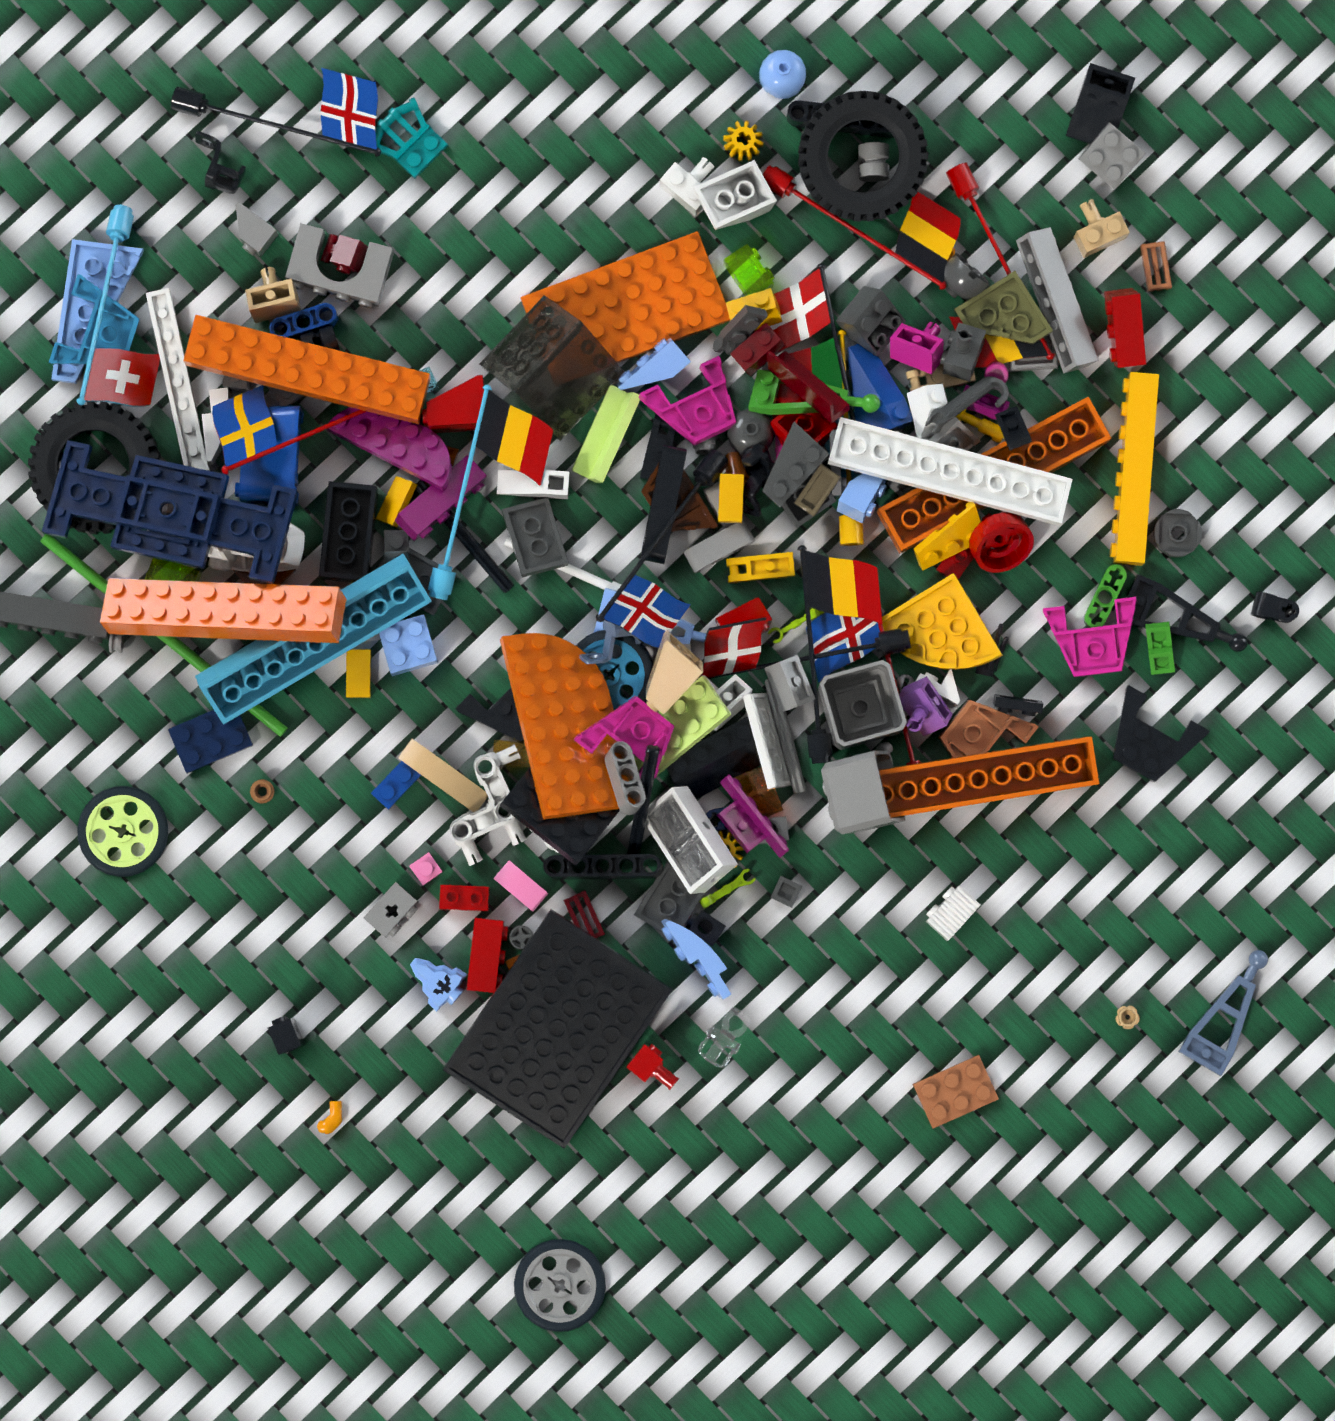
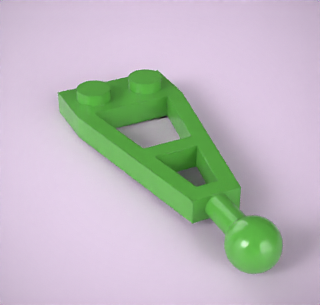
M758 369L748 406L749 411L768 415L819 413L807 402L776 403L780 383H785L771 371ZM827 385L844 399L849 406L862 407L868 413L876 412L880 407V400L875 394H867L863 398L849 396V390Z

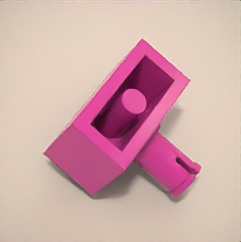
M929 322L926 328L921 331L901 323L890 337V358L933 374L940 365L944 350V339L937 337L941 332L940 327L936 323L932 327L933 322Z

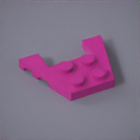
M720 356L700 365L699 369L710 386L682 400L670 404L659 385L639 394V399L694 446L730 429L736 424L730 395L727 392L725 374H723Z
M1136 597L1114 599L1117 618L1116 625L1068 630L1065 606L1043 608V613L1074 677L1121 672L1123 670L1137 603Z
M634 696L578 734L573 740L592 754L608 734L617 742H626L631 747L633 755L642 762H644L647 746L650 744L658 746L660 750L655 779L674 725L659 713L653 711L640 698ZM642 766L641 769L638 771V772H639V775H640V779H641V774H642L643 766Z

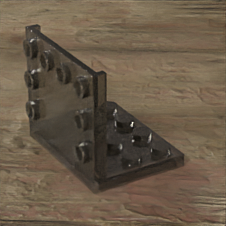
M545 295L479 364L490 375L516 393L537 418L553 429V435L559 441L603 397L608 387L614 385L625 372L579 319Z

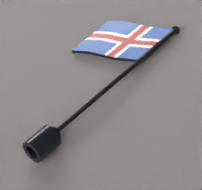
M321 68L324 83L320 112L322 135L208 105L209 100L206 99L204 93L177 86L172 96L171 109L200 117L208 109L375 154V157L381 155V150L377 148L375 125L378 94L376 83L373 81Z
M710 449L695 468L693 474L697 482L600 615H596L598 622L605 620L615 624L642 643L659 648L664 632L666 630L671 632L691 604L675 599L655 583L635 574L699 487L713 486L720 474H722L729 464L728 459L722 453Z

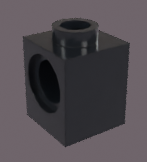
M703 910L700 914L695 912L687 923L691 926L689 929L691 932L712 947L726 927ZM703 920H707L712 924V930L708 934H703L698 929V924Z

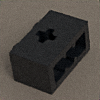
M282 1016L271 1021L273 1026L268 1027L278 1055H283L305 1046L295 1018L288 1019L287 1016Z

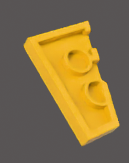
M968 502L965 505L967 508L958 516L956 514L952 515L945 527L941 530H935L913 548L922 571L969 548L971 534L981 522L974 502Z

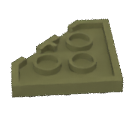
M1013 271L979 295L954 309L963 324L986 330V334L1035 344L1053 332L1016 271Z

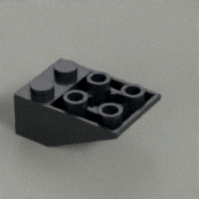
M1090 63L1065 136L1091 144L1109 122L1118 129L1135 77Z

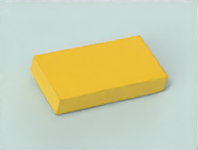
M720 474L718 522L742 523L743 474Z
M395 476L376 519L397 528L398 524L395 522L398 513L408 506L417 484Z
M351 649L346 653V698H371V650Z

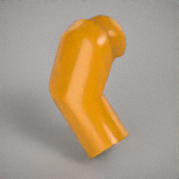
M330 1101V1115L317 1124V1129L320 1133L330 1134L342 1123V1101Z

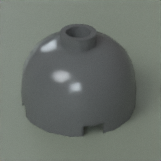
M955 253L947 262L944 272V281L947 284L945 290L952 297L960 296L963 299H971L989 286L988 280L975 267L970 266L968 261L961 255Z
M749 409L738 412L735 415L736 424L727 430L729 444L735 452H739L742 455L745 449L753 448L758 444L764 445L769 449L774 440V430L770 424L771 419L766 414L752 412Z

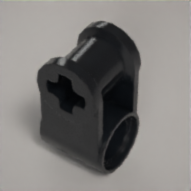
M1256 591L1251 615L1261 619L1290 623L1298 617L1299 606L1292 600ZM1289 606V611L1293 612V614L1285 617V612L1282 609Z

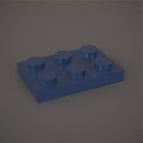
M212 710L168 729L186 774L254 746L241 715L223 725L216 712Z

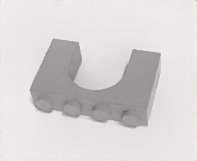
M300 223L285 276L286 280L292 279L296 289L303 290L304 287L313 289L312 292L318 295L326 296L329 293L336 295L335 298L340 301L349 302L351 299L359 301L358 304L366 308H372L373 305L379 307L394 254L393 248L369 242L360 272L350 280L333 281L325 277L320 272L318 266L325 238L324 229Z

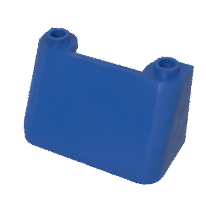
M267 406L274 423L277 445L300 436V425L303 424L304 415L301 406ZM300 441L242 465L240 468V483L236 482L235 497H239L240 502L268 505L273 485L297 490L299 482L298 461ZM298 494V496H297V500H296L295 506H298V503H299V494Z

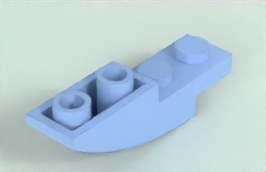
M667 919L662 920L664 928L661 930L668 941L673 940L677 948L674 951L681 961L685 960L689 964L697 961L694 965L702 977L704 975L710 982L707 984V987L714 997L718 995L719 998L724 1000L730 996L729 989L719 975L727 968L712 948L685 927Z

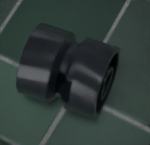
M332 325L319 328L318 333L310 331L300 335L303 342L315 345L321 342L323 347L340 351Z

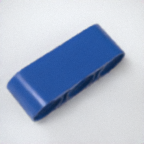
M322 303L278 317L270 323L269 329L271 334H275V329L280 325H284L287 327V332L279 336L298 339L301 334L310 331L317 333L319 328L328 325L334 327L338 321V314L334 306ZM324 311H331L333 316L330 320L323 321L320 319L321 314ZM308 318L310 324L306 328L298 327L299 320Z

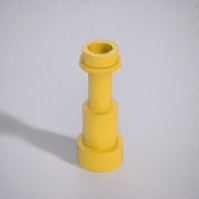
M967 408L955 416L960 421L962 420L978 428L977 431L991 437L992 441L998 444L1001 443L1004 436L998 424L985 418L983 420L967 413Z

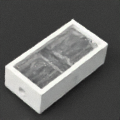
M688 786L672 787L649 807L646 826L690 894L705 893L738 865Z

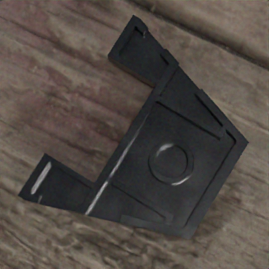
M1127 685L1112 759L1150 781L1156 782L1206 737L1210 731L1191 720L1179 741H1176L1136 718L1147 695Z
M511 688L489 710H486L471 694L455 708L458 713L522 744L524 743Z

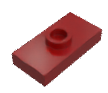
M967 548L943 560L936 570L945 577L954 573L959 579L974 558L971 550Z

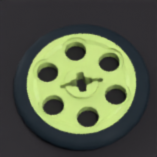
M130 786L112 787L94 796L84 807L77 827L78 842L87 861L97 870L117 877L133 876L152 867L161 857L168 839V821L158 801L149 793ZM128 802H134L138 807L136 814L132 816L127 815L124 810ZM109 806L114 810V815L110 820H104L101 817V810L104 807ZM144 820H150L153 823V830L148 834H144L140 830V824ZM123 825H127L126 830L136 834V837L123 835L120 838V833L116 832L117 830L111 829L110 826L122 828ZM97 829L104 830L106 834L105 840L101 843L93 840V833ZM136 843H142L145 846V852L137 857L132 853V847ZM113 847L121 850V857L117 861H112L108 857V852Z

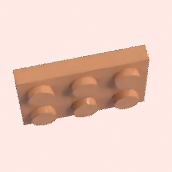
M979 1055L912 1084L932 1129L999 1099Z

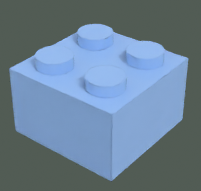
M424 614L399 621L379 633L392 676L438 663Z

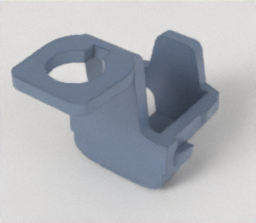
M604 620L603 629H605L606 634L603 652L580 654L579 659L585 664L606 663L612 659L615 638L632 635L623 628ZM634 637L635 643L640 644L641 641Z

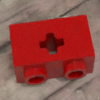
M440 885L439 909L489 912L490 887Z

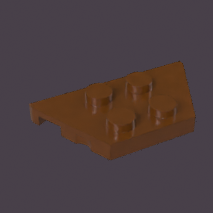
M659 463L641 490L649 505H651ZM683 470L675 512L694 487L685 470ZM697 491L673 522L671 532L718 527Z

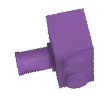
M927 676L903 687L899 695L903 710L910 716L906 723L907 727L910 726L909 730L912 732L920 731L923 737L947 726L953 715Z

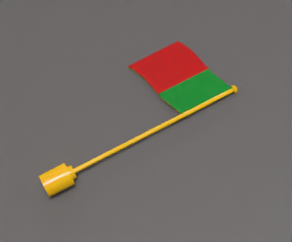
M840 330L837 334L846 372L844 335H847L844 330ZM834 338L817 346L789 353L823 383L844 389ZM780 383L776 403H794L800 398L791 388ZM848 412L843 415V418L848 419ZM846 469L847 485L851 481V470ZM844 514L839 516L840 546L863 545V523Z

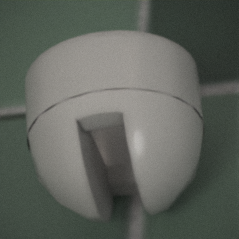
M901 675L897 678L896 683L899 693L902 691L901 688L905 678L909 679L907 685L914 682L910 675Z

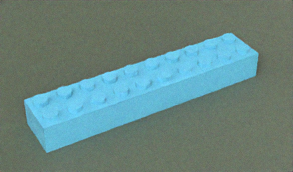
M399 555L341 590L346 597V605L339 643L255 640L197 674L195 678L201 691L223 725L432 602L405 555Z

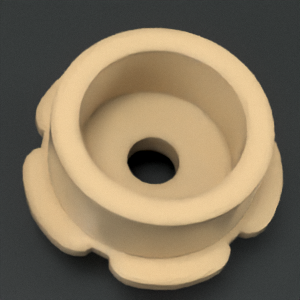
M1122 1006L1117 1010L1116 1022L1119 1026H1123L1124 1029H1132L1134 1025L1138 1024L1140 1016L1137 1014L1135 1007ZM1126 1015L1130 1016L1128 1020L1125 1018Z

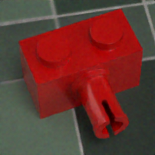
M644 1044L626 1067L642 1081L646 1082L649 1077H655L671 1090L679 1078L663 1066V1059L660 1057L662 1052L653 1044H650L649 1047Z

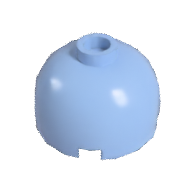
M777 50L770 53L762 62L759 70L760 83L764 91L775 96V98H790L798 94L806 80V67L796 53L789 50Z

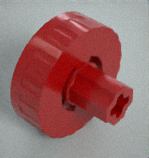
M1001 512L994 515L988 514L982 517V521L975 527L969 539V549L978 565L983 570L992 573L1005 572L1015 568L1029 556L1034 545V536L1025 520L1021 516L1009 512Z

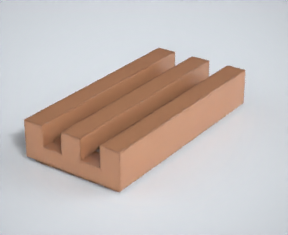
M1165 241L1141 244L1147 292L1171 289L1172 283ZM1157 247L1160 248L1165 279L1164 284H1161L1156 254ZM1147 249L1151 251L1156 285L1152 283Z

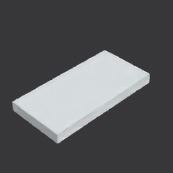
M751 693L744 695L743 700L767 788L773 789L790 786L791 780L768 694Z

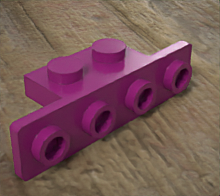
M727 775L720 783L734 802L717 815L746 853L763 840H766L778 857L781 858L789 851L786 840L781 835H777L772 828L771 821L766 816H762L757 810V804L742 791L740 782L736 778Z

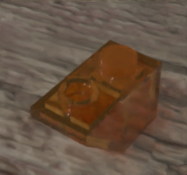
M762 767L734 777L740 782L742 791L746 796L751 797L755 801L757 810L762 816L769 817L783 811L775 788H767Z

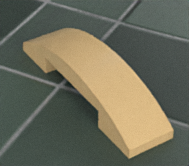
M414 739L409 741L398 757L472 812L479 810L488 797L486 791Z

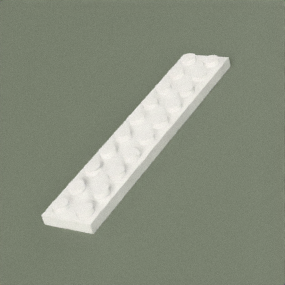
M843 417L839 418L828 460L830 465L1058 526L1062 524L1072 483L1071 478Z

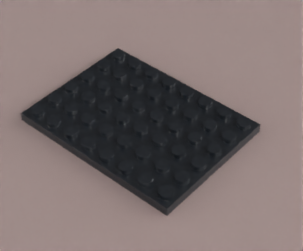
M550 909L443 1067V1071L560 1147L565 1148L671 993L672 988Z

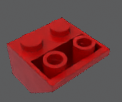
M757 597L717 617L715 622L717 626L766 617V622L761 632L763 634L769 630L772 618L760 598Z

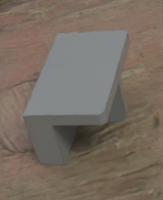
M798 655L765 667V672L782 712L815 700Z

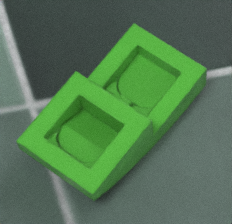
M1170 622L1145 624L1151 675L1175 672Z

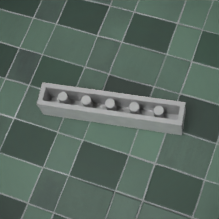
M1051 227L1028 232L1017 239L1016 243L1041 312L1053 330L1050 333V337L1063 373L1086 368L1097 362L1098 357Z

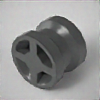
M524 925L516 926L511 930L510 942L515 948L523 950L533 936V932Z

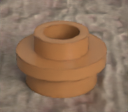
M264 779L254 782L250 789L253 800L261 804L271 801L275 793L272 783ZM261 787L267 789L265 796H260L258 793Z

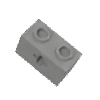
M395 882L364 916V919L385 938L388 935L393 937L402 927L399 923L405 917L411 918L418 910L415 906L418 901ZM389 906L393 908L398 906L396 910L398 913L397 917L390 916L389 918L387 916L389 914L387 910Z

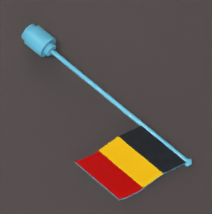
M490 385L483 386L484 394L444 564H438V568L433 567L428 586L430 597L448 600V595L452 593L456 573L452 572L453 567L448 566L476 447L497 462L525 474L539 486L541 485L553 429L539 418L505 402L490 391L492 390Z

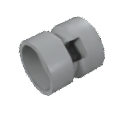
M880 142L860 144L858 146V157L862 163L859 165V180L865 182L888 180L889 164L885 163V161L889 158V145Z

